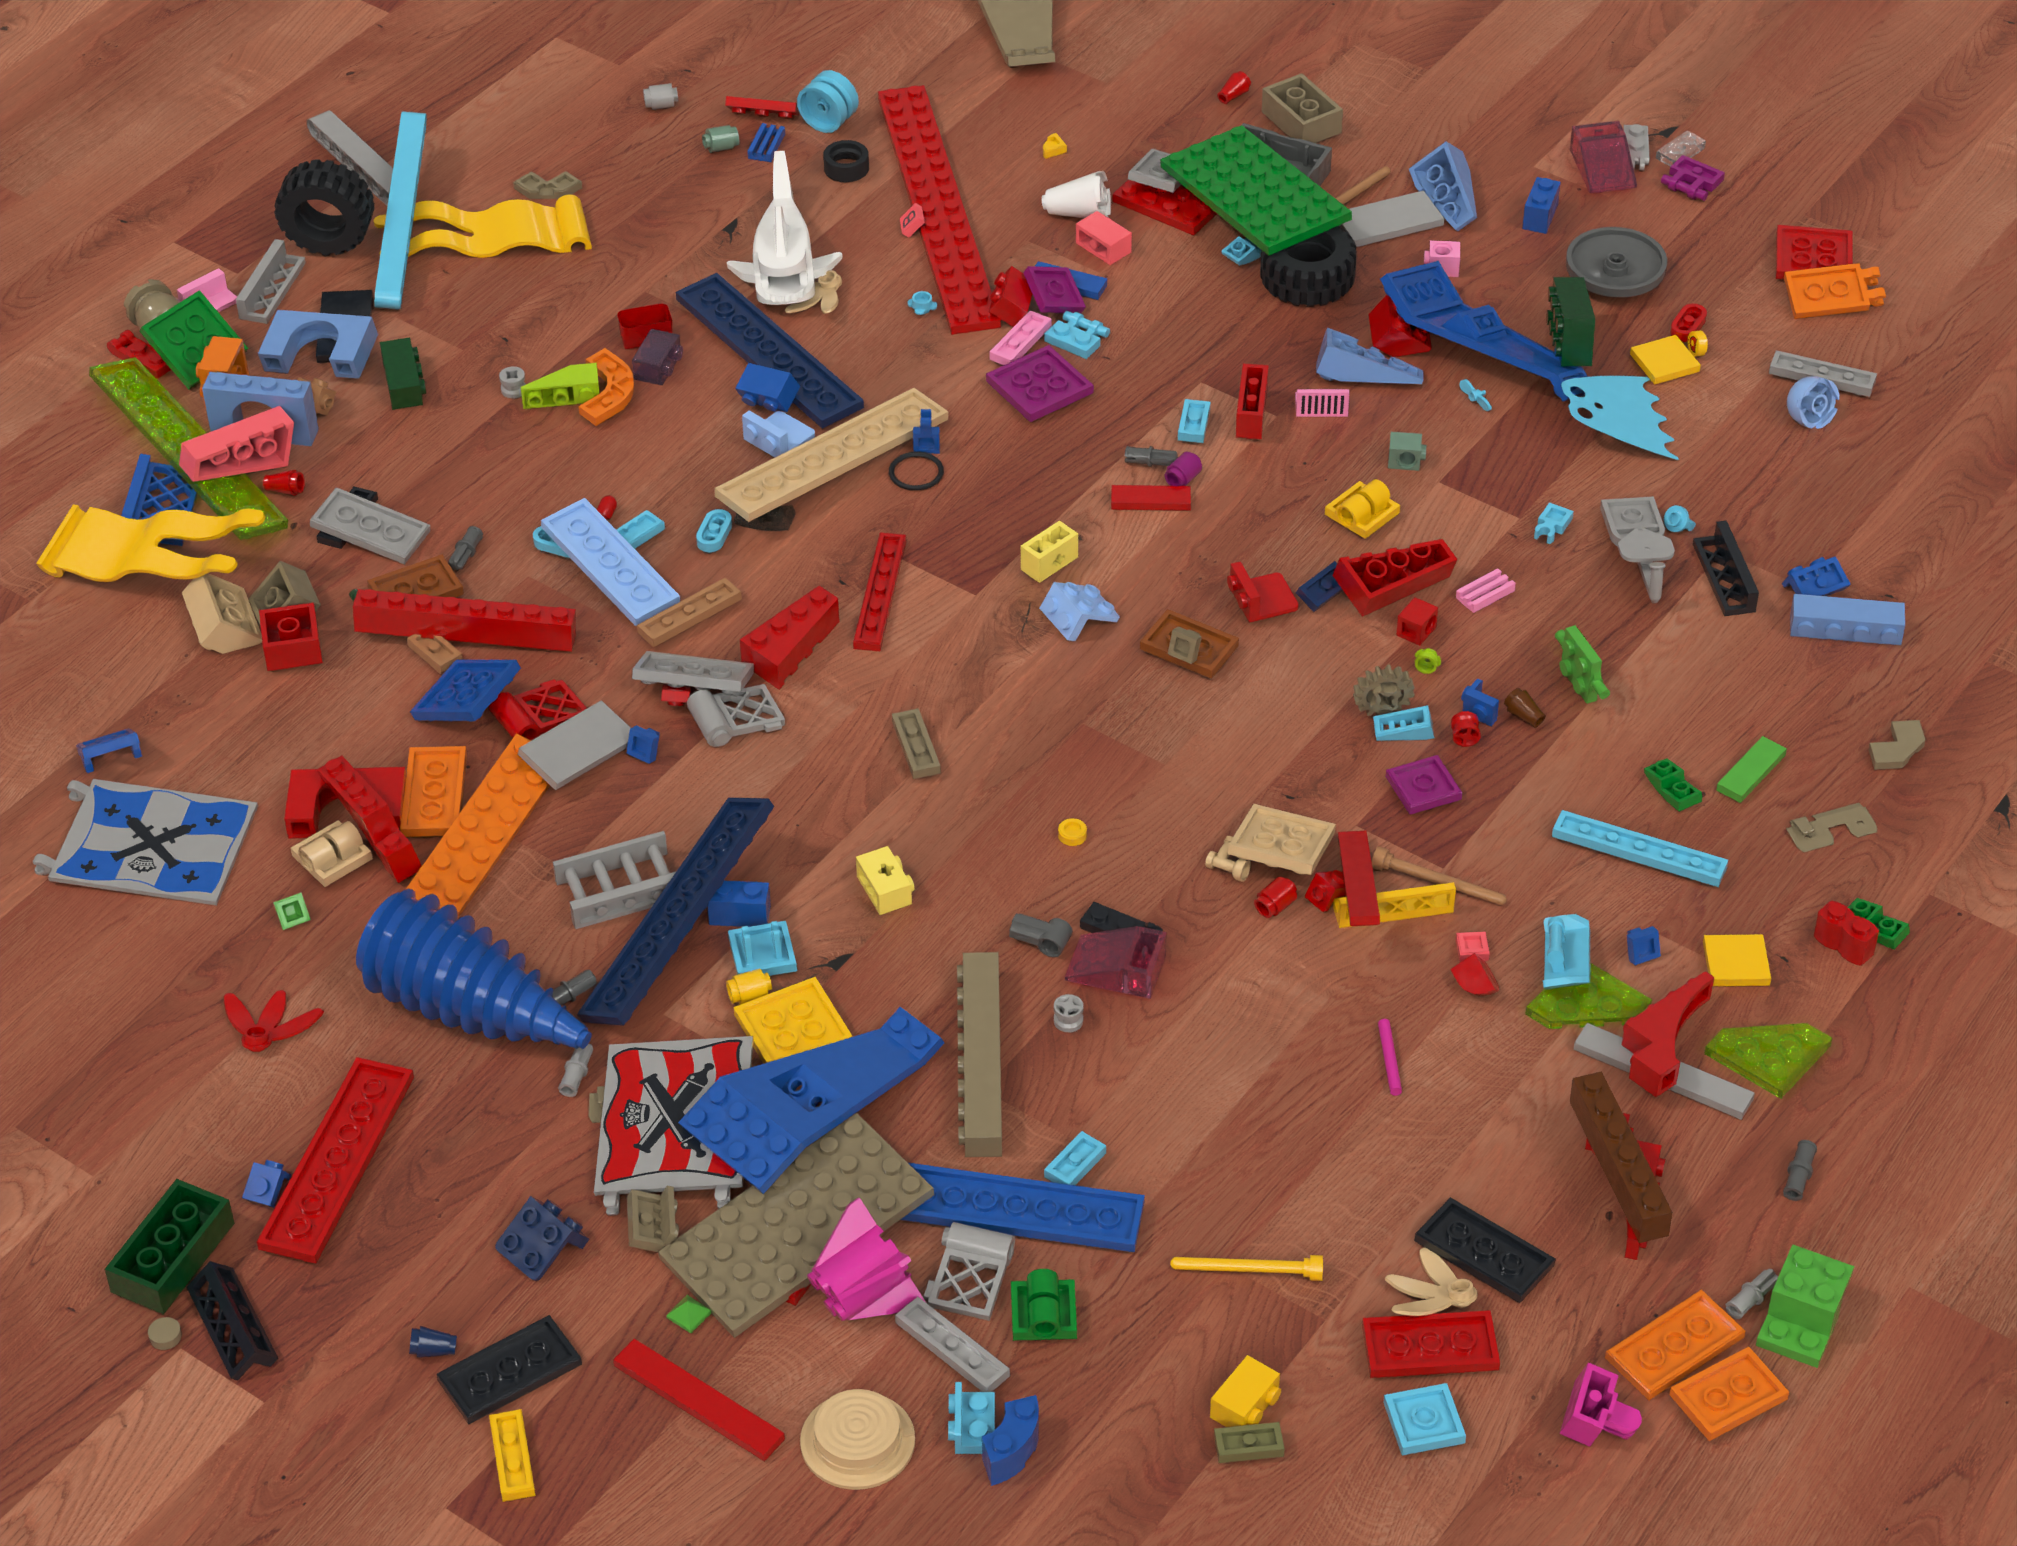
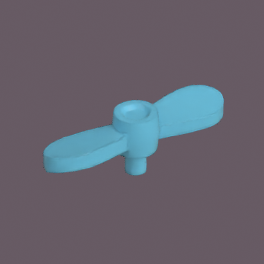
M1467 379L1460 381V388L1464 393L1468 394L1470 401H1477L1485 411L1492 409L1488 400L1483 397L1486 395L1485 390H1475Z

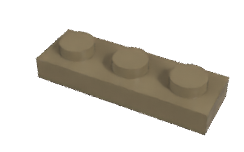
M919 708L893 713L892 723L913 779L941 774V766Z

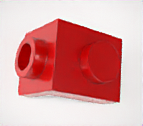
M1339 870L1317 872L1305 894V898L1322 912H1327L1335 898L1346 897L1343 872Z

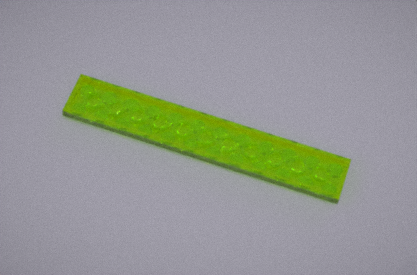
M136 357L89 367V376L218 516H228L242 509L261 510L264 513L265 520L261 525L256 527H239L232 531L240 540L287 529L288 519L245 473L195 482L189 478L179 466L181 444L206 434V431Z

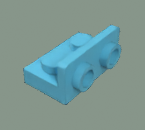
M955 1382V1394H949V1414H955V1421H948V1441H955V1454H982V1436L995 1430V1392H962V1382Z

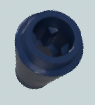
M420 1326V1329L412 1328L409 1354L417 1355V1358L448 1354L455 1355L457 1335H450L424 1326Z

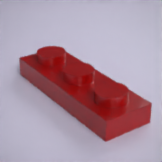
M726 96L725 106L732 109V113L746 114V111H755L757 116L768 117L769 113H776L779 118L792 119V115L799 116L800 114L797 103Z

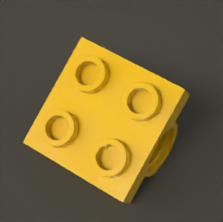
M1377 479L1372 480L1367 485L1359 481L1325 506L1326 516L1364 539L1400 513V505L1390 499L1389 489L1382 481Z

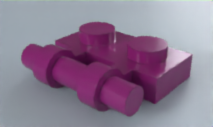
M1682 155L1670 166L1669 175L1664 174L1662 176L1661 183L1667 185L1668 189L1676 192L1679 190L1686 193L1687 197L1695 200L1698 198L1705 201L1708 196L1707 191L1712 192L1724 181L1725 172Z

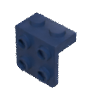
M530 1196L496 1242L495 1248L530 1279L539 1281L567 1242L583 1249L590 1239L581 1232L583 1226L570 1216L565 1219L560 1215L563 1209L549 1199L544 1203Z

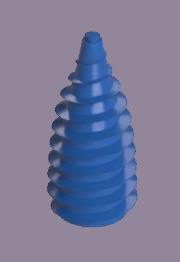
M413 889L397 892L389 896L376 909L368 921L358 944L356 965L358 970L362 972L365 987L370 992L383 993L389 1002H402L405 1009L409 1011L421 1010L423 1016L427 1019L435 1020L440 1018L447 1027L452 1028L461 1025L464 1032L468 1034H476L483 1031L484 1035L489 1039H497L506 1034L510 1041L515 1042L530 1036L534 1042L548 1040L557 1045L563 1044L575 1049L579 1047L584 1049L590 1042L592 1033L588 1031V1028L566 1010V1006L562 1007L553 998V988L545 991L539 985L540 971L535 969L529 974L524 972L526 964L524 954L518 953L509 960V943L506 939H501L492 945L493 935L489 927H482L475 932V920L472 916L466 915L458 919L456 907L448 904L440 908V901L436 895L429 894L418 901Z

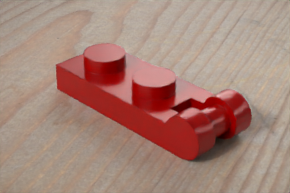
M125 330L118 339L114 338L107 343V348L113 355L156 379H159L171 370L151 345L136 338L130 330Z

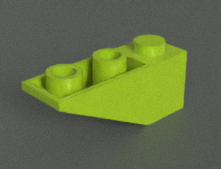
M597 363L570 365L521 386L523 409L583 404L600 394Z

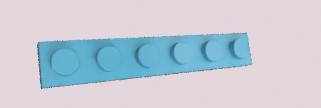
M1564 810L1561 811L1552 831V837L1716 887H1719L1728 865L1727 859Z

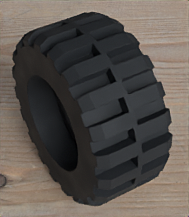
M320 159L311 160V163L308 161L300 163L298 167H293L288 175L285 176L274 206L276 209L274 213L281 231H285V236L290 241L294 240L296 246L301 249L303 247L307 248L309 252L314 254L320 252L322 255L329 256L331 253L339 255L343 254L345 250L347 252L351 251L363 241L373 216L375 203L373 202V194L368 189V184L364 179L359 178V174L356 171L348 170L347 166L342 163L337 165L332 160L321 162ZM307 200L328 202L335 206L342 215L323 214L314 209Z
M1336 226L1269 256L1261 250L1260 277L1262 283L1274 297L1278 296L1280 301L1285 303L1291 302L1295 306H1300L1301 304L1306 305V307H1313L1317 304L1320 306L1327 305L1329 301L1335 302L1341 296L1343 297L1354 284L1357 256L1356 244L1347 231L1343 232L1342 227Z

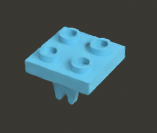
M772 921L769 924L751 927L743 926L739 929L728 930V938L737 975L759 968L763 973H768L769 976L797 971V963L786 921Z

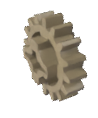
M1387 665L1384 670L1376 666L1375 672L1365 671L1366 677H1358V684L1353 686L1355 703L1361 712L1366 710L1367 716H1371L1374 712L1378 716L1386 712L1392 713L1394 710L1402 711L1401 706L1410 705L1409 698L1415 696L1413 680L1410 678L1408 671L1402 672L1400 666L1394 670H1391L1390 665Z

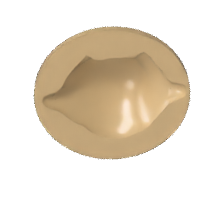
M852 1389L833 1395L810 1413L802 1427L800 1446L806 1465L822 1481L844 1489H868L887 1483L904 1470L914 1452L915 1431L910 1417L896 1402L874 1391Z

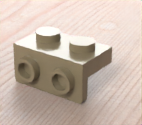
M667 1185L661 1195L631 1189L627 1196L628 1239L630 1247L658 1252L677 1239L679 1225L675 1223V1214L678 1201L674 1199V1187Z

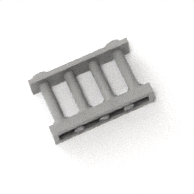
M664 831L553 862L556 884L568 883L575 900L570 901L571 917L575 929L646 910L653 906L676 873L669 872L663 858L664 855H667ZM651 859L659 876L642 881L635 863ZM624 867L631 884L614 889L607 871ZM596 875L603 892L587 897L579 879Z

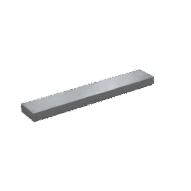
M1587 1023L1574 1042L1573 1050L1628 1073L1630 1072V1059L1633 1053L1622 1046L1623 1037ZM1683 1062L1680 1063L1677 1084L1669 1089L1742 1120L1755 1095V1092Z

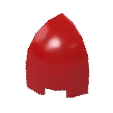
M1475 953L1450 969L1458 984L1467 992L1477 996H1486L1500 990L1488 964Z

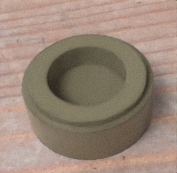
M170 1317L159 1318L152 1322L148 1328L150 1343L156 1349H171L182 1338L178 1321Z

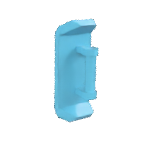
M1577 914L1545 918V971L1543 988L1547 990L1590 983L1589 920Z

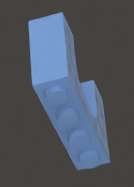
M277 310L260 347L258 356L264 371L288 373L297 352L305 344L316 339L330 338L337 340L329 358L335 377L359 379L378 333L373 318L370 316Z
M209 372L202 387L211 432L243 420L241 403L254 401L263 403L271 408L280 406L294 421L291 444L312 446L319 428L311 382Z

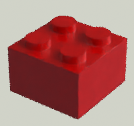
M314 602L259 610L267 671L323 663Z

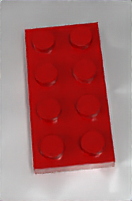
M1127 180L1112 194V202L1193 236L1217 215L1215 211L1187 188L1181 186L1172 193Z
M1491 1310L1436 1313L1423 1316L1369 1317L1362 1319L1370 1378L1497 1371L1500 1368Z

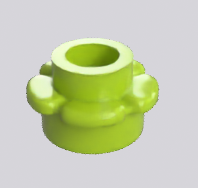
M1419 649L1415 653V667L1421 673L1431 674L1441 665V657L1437 656V652L1433 649Z

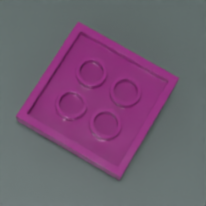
M1050 345L986 373V382L1029 422L1037 420L1094 392V385Z

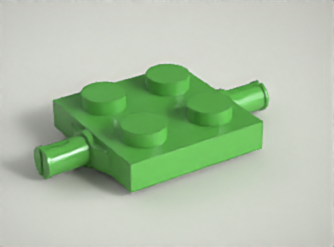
M1576 625L1557 631L1555 638L1563 649L1562 660L1559 663L1563 676H1567L1573 684L1575 692L1580 694L1587 704L1597 701V695L1601 699L1607 698L1610 695V690L1605 686L1601 678L1602 660Z

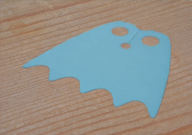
M1592 376L1573 378L1562 382L1563 393L1568 396L1571 402L1568 405L1570 413L1576 420L1631 445L1679 460L1677 456L1670 453L1664 446L1665 443L1674 441V438L1661 431L1658 427V424L1666 421L1667 418L1651 408V404L1658 401L1659 398L1643 388V384L1649 381L1650 378L1639 376ZM1573 386L1579 387L1585 392V397L1575 396L1570 391V388ZM1599 403L1603 408L1599 409L1594 404ZM1578 408L1589 410L1593 417L1590 419L1582 417L1578 413Z

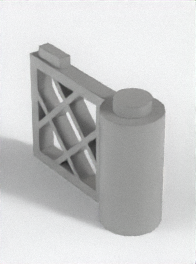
M765 684L743 688L741 692L735 694L718 693L712 695L708 690H699L693 693L687 700V707L707 743L713 747L727 744L733 736L761 730L771 732L780 730L782 726H785V718ZM761 695L763 701L760 703L749 698ZM732 701L738 703L736 708L724 705L723 702ZM743 706H747L756 711L754 714H751L741 709ZM764 712L773 715L774 718L765 719L759 716ZM737 717L749 722L747 724L736 725L734 720Z
M953 1222L951 1227H945L942 1245L946 1246L935 1281H928L923 1296L924 1300H928V1305L935 1309L990 1321L1006 1268L1012 1260L1015 1248V1235ZM950 1260L963 1262L967 1269L952 1276L948 1266ZM985 1268L997 1270L995 1278L985 1283L977 1275V1272ZM972 1275L978 1286L963 1294L957 1283ZM950 1286H953L958 1294V1297L950 1301L938 1299L940 1291ZM983 1293L988 1301L985 1309L972 1307L968 1299Z

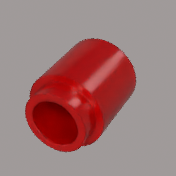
M1277 877L1257 894V899L1254 900L1255 908L1265 918L1277 916L1297 899L1295 884L1288 878Z

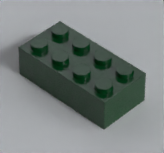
M1553 277V286L1548 287V302H1551V310H1547L1546 323L1549 325V335L1552 336L1555 357H1559L1561 366H1592L1595 315L1584 277Z
M176 1179L104 1269L110 1292L165 1314L235 1224L229 1199Z

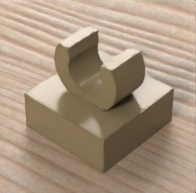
M1176 627L1172 631L1168 655L1190 664L1197 661L1202 636L1191 629L1186 630Z

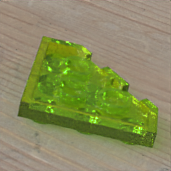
M1590 963V983L1544 989L1526 1006L1525 1015L1548 1029H1562V1025L1579 1024L1580 1028L1585 1027L1587 1023L1596 1027L1604 1026V1022H1621L1624 1025L1630 1017H1635L1645 1011L1652 1004V999Z
M1808 1023L1723 1028L1705 1046L1704 1054L1782 1099L1831 1046L1832 1037Z

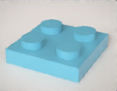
M1447 1383L1384 1395L1383 1403L1401 1455L1465 1444L1466 1434Z

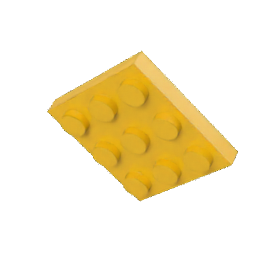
M816 977L734 1007V1016L746 1036H753V1047L763 1064L853 1037Z

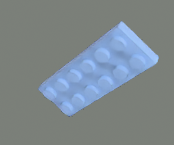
M586 498L541 520V528L635 626L680 602V595Z

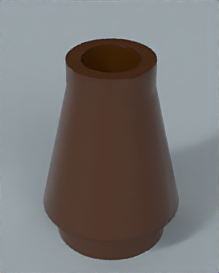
M1516 688L1504 701L1508 712L1531 724L1534 728L1538 727L1546 717L1526 690L1522 691L1520 688Z

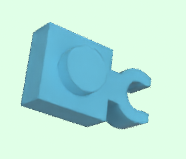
M1549 503L1538 518L1534 539L1537 540L1540 535H1547V543L1551 544L1554 541L1555 532L1562 535L1573 519L1574 511Z

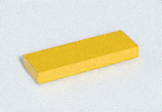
M522 1410L489 1415L502 1501L536 1496Z

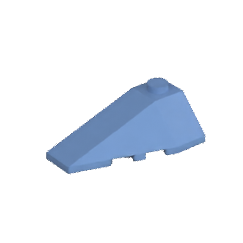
M1446 141L1409 168L1415 187L1419 191L1424 190L1441 215L1455 230H1461L1477 218L1471 173L1463 151Z

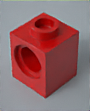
M1414 597L1398 615L1396 636L1420 646L1437 627L1438 607Z

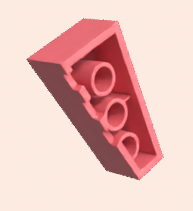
M280 406L182 442L179 466L193 482L286 467L289 462L294 421Z

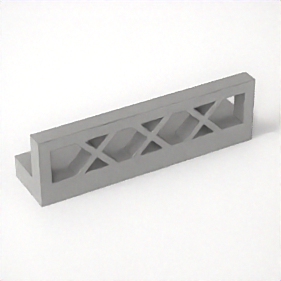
M275 239L237 296L236 304L239 319L267 324L306 264L305 257L286 254L284 240ZM285 263L295 265L287 269L283 268ZM281 278H285V279H286V280L283 281V282L274 284V281H275V280H278V279H281ZM268 294H276L274 297L264 299V296ZM266 309L264 314L254 313L256 310Z

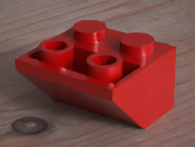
M1386 295L1368 314L1373 347L1391 357L1429 352L1432 349L1430 333L1406 323L1397 313V307L1390 296Z

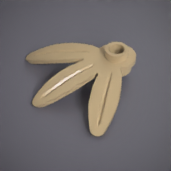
M828 270L826 275L818 277V282H815V295L811 299L793 303L786 307L785 312L794 313L806 310L817 304L820 300L822 312L824 314L832 312L839 303L836 291L842 285L841 276L833 270Z
M1427 1248L1420 1249V1260L1425 1272L1436 1285L1394 1274L1385 1277L1386 1282L1397 1290L1413 1297L1426 1299L1394 1305L1391 1310L1397 1314L1423 1316L1440 1312L1451 1305L1463 1308L1473 1303L1478 1296L1477 1290L1473 1287V1283L1470 1280L1457 1279L1449 1266L1437 1254Z

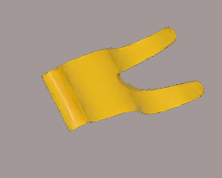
M575 195L560 197L556 201L555 207L517 199L498 203L480 212L463 211L439 201H421L415 204L413 222L420 219H437L474 235L469 237L442 229L426 231L410 239L408 257L429 247H447L468 256L487 258L499 255L510 248L524 245L538 246L558 253L572 252L571 246L575 242H583L585 250L592 249L581 200ZM386 215L375 217L374 226L384 228Z
M73 504L36 564L42 571L54 577H62L64 572L67 571L98 582L116 581L130 573H151L172 579H195L210 572L230 573L238 565L234 557L214 554L206 558H193L158 547V543L164 538L189 541L217 539L239 527L259 526L264 522L265 515L261 510L242 509L234 514L218 517L184 510H165L156 513L150 518L136 520L93 507H89L88 511L84 512L80 509L79 505Z

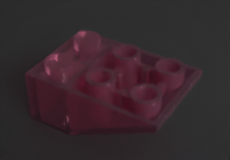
M1619 121L1572 126L1570 152L1589 193L1637 188L1626 134Z
M1136 926L1083 934L1079 938L1066 972L1065 980L1151 999L1166 958L1167 932Z

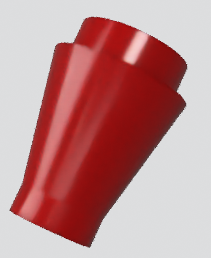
M1241 71L1232 73L1221 91L1217 94L1220 102L1228 104L1231 100L1248 92L1251 86L1250 78Z
M290 470L273 475H265L263 486L266 491L296 496L298 493L303 492L305 479L301 472Z

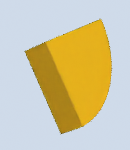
M1057 133L1047 137V141L1043 145V156L1045 159L1067 152V145Z

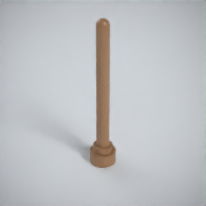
M1387 166L1382 167L1335 199L1344 205L1388 176L1391 172L1390 168Z
M1380 846L1376 848L1371 861L1372 868L1381 872L1384 869L1389 871L1391 868L1435 884L1454 882L1456 891L1498 905H1504L1507 901L1506 896L1502 893L1394 858V854L1390 853L1389 849Z

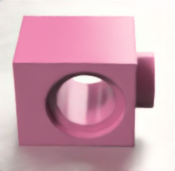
M1430 241L1429 251H1424V264L1439 261L1448 277H1459L1460 242Z

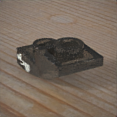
M792 505L779 506L750 522L736 514L734 522L737 525L756 530L786 531L789 530L796 512Z

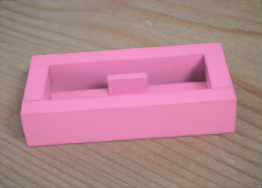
M1497 568L1456 591V599L1475 613L1514 592L1516 583L1513 580L1508 581V576L1505 574L1501 576V570Z

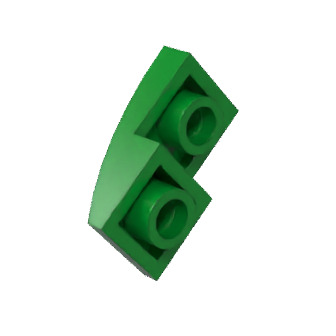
M1668 758L1644 768V773L1654 788L1677 811L1680 812L1702 802V792L1688 783L1684 778V770Z
M1856 898L1848 907L1855 916L1869 920L1878 928L1877 943L1895 950L1910 933L1908 923L1884 916L1883 906Z

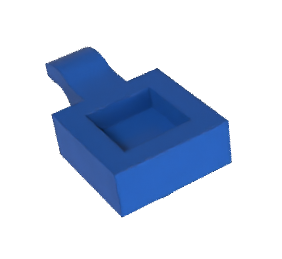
M921 409L920 427H913L914 452L940 454L939 427H932L931 409Z

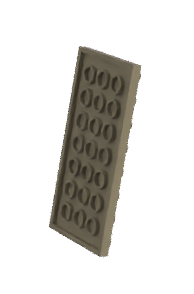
M856 1113L804 1149L764 1194L754 1186H751L672 1241L670 1245L658 1251L660 1260L704 1306L711 1310V1314L735 1338L786 1302L792 1293L811 1284L807 1275L812 1272L811 1268L814 1267L849 1203L859 1197L876 1224L885 1231L933 1197L934 1189Z

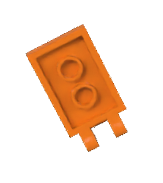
M1860 263L1785 272L1784 281L1794 319L1867 311L1870 308V304L1874 307L1883 306V298H1886L1884 288L1879 287L1871 290L1867 288V285H1878L1877 277L1881 276L1879 267L1861 269Z

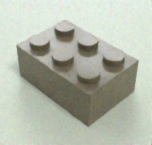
M1301 73L1262 89V113L1290 138L1317 143L1342 133L1343 109L1304 74Z

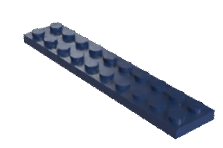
M718 273L676 291V300L747 363L791 373L801 386L792 403L822 429L864 408V400Z
M727 798L577 1013L582 1022L624 1026L631 1018L632 1013L640 1001L647 995L653 982L662 973L664 966L678 950V946L687 933L693 928L695 921L702 911L707 908L717 889L722 886L724 879L738 863V859L746 847L751 844L759 828L767 821L768 815L775 807L769 798Z

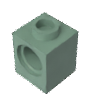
M1391 432L1388 469L1419 471L1420 460H1426L1427 445L1422 444V434Z

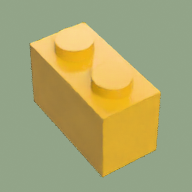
M1247 1355L1211 1398L1210 1418L1225 1427L1259 1424L1263 1411L1268 1405L1273 1406L1280 1397V1373Z

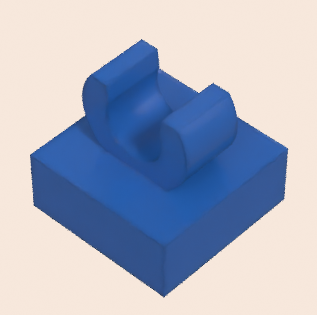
M637 725L634 726L629 732L626 754L648 764L656 760L660 732L651 728L644 729Z
M1651 926L1642 930L1638 927L1627 931L1628 956L1632 964L1638 965L1661 957L1659 931Z

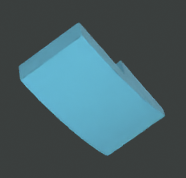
M1240 236L1221 251L1224 256L1239 266L1261 257V249L1248 238L1243 239Z

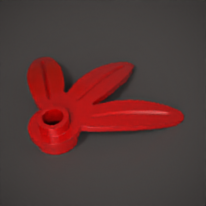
M279 990L268 1001L259 1017L258 1023L255 1024L246 1007L233 993L224 995L226 1015L234 1028L243 1035L241 1038L242 1046L252 1052L263 1051L272 1044V1041L287 1039L302 1033L324 1014V1010L315 1008L278 1026L286 1008V992Z

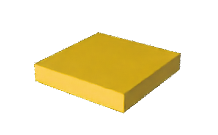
M1676 335L1634 346L1630 349V355L1654 385L1700 372V363Z
M1763 934L1704 935L1705 958L1708 973L1714 977L1713 986H1770L1771 974Z

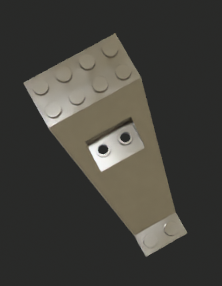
M977 0L1008 66L1055 62V52L1052 51L1053 0Z

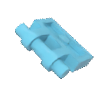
M1065 311L1063 320L1068 323L1058 320L1044 333V341L1087 359L1101 346V338L1098 336L1107 338L1110 334V328L1103 326V323L1100 321H1091L1084 318V315L1081 313Z

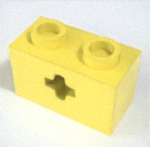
M1058 521L1021 545V570L1039 583L1078 558V533L1061 521Z
M888 846L856 856L857 878L879 915L912 904V892L915 890L913 880L910 875H905L900 858L897 855L894 856Z

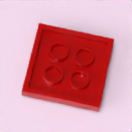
M1777 225L1775 279H1784V274L1788 271L1853 264V231Z

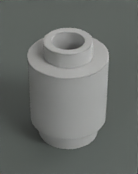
M671 83L649 86L648 89H643L646 108H652V110L674 107V102H678L677 87L672 88Z

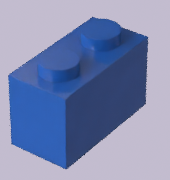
M1536 177L1525 204L1522 229L1547 233L1558 207L1560 181Z
M748 363L735 389L742 397L741 400L749 406L760 405L773 412L776 410L788 412L801 386L789 372Z
M724 880L722 886L717 889L709 901V925L751 927L768 924L771 908L769 883Z

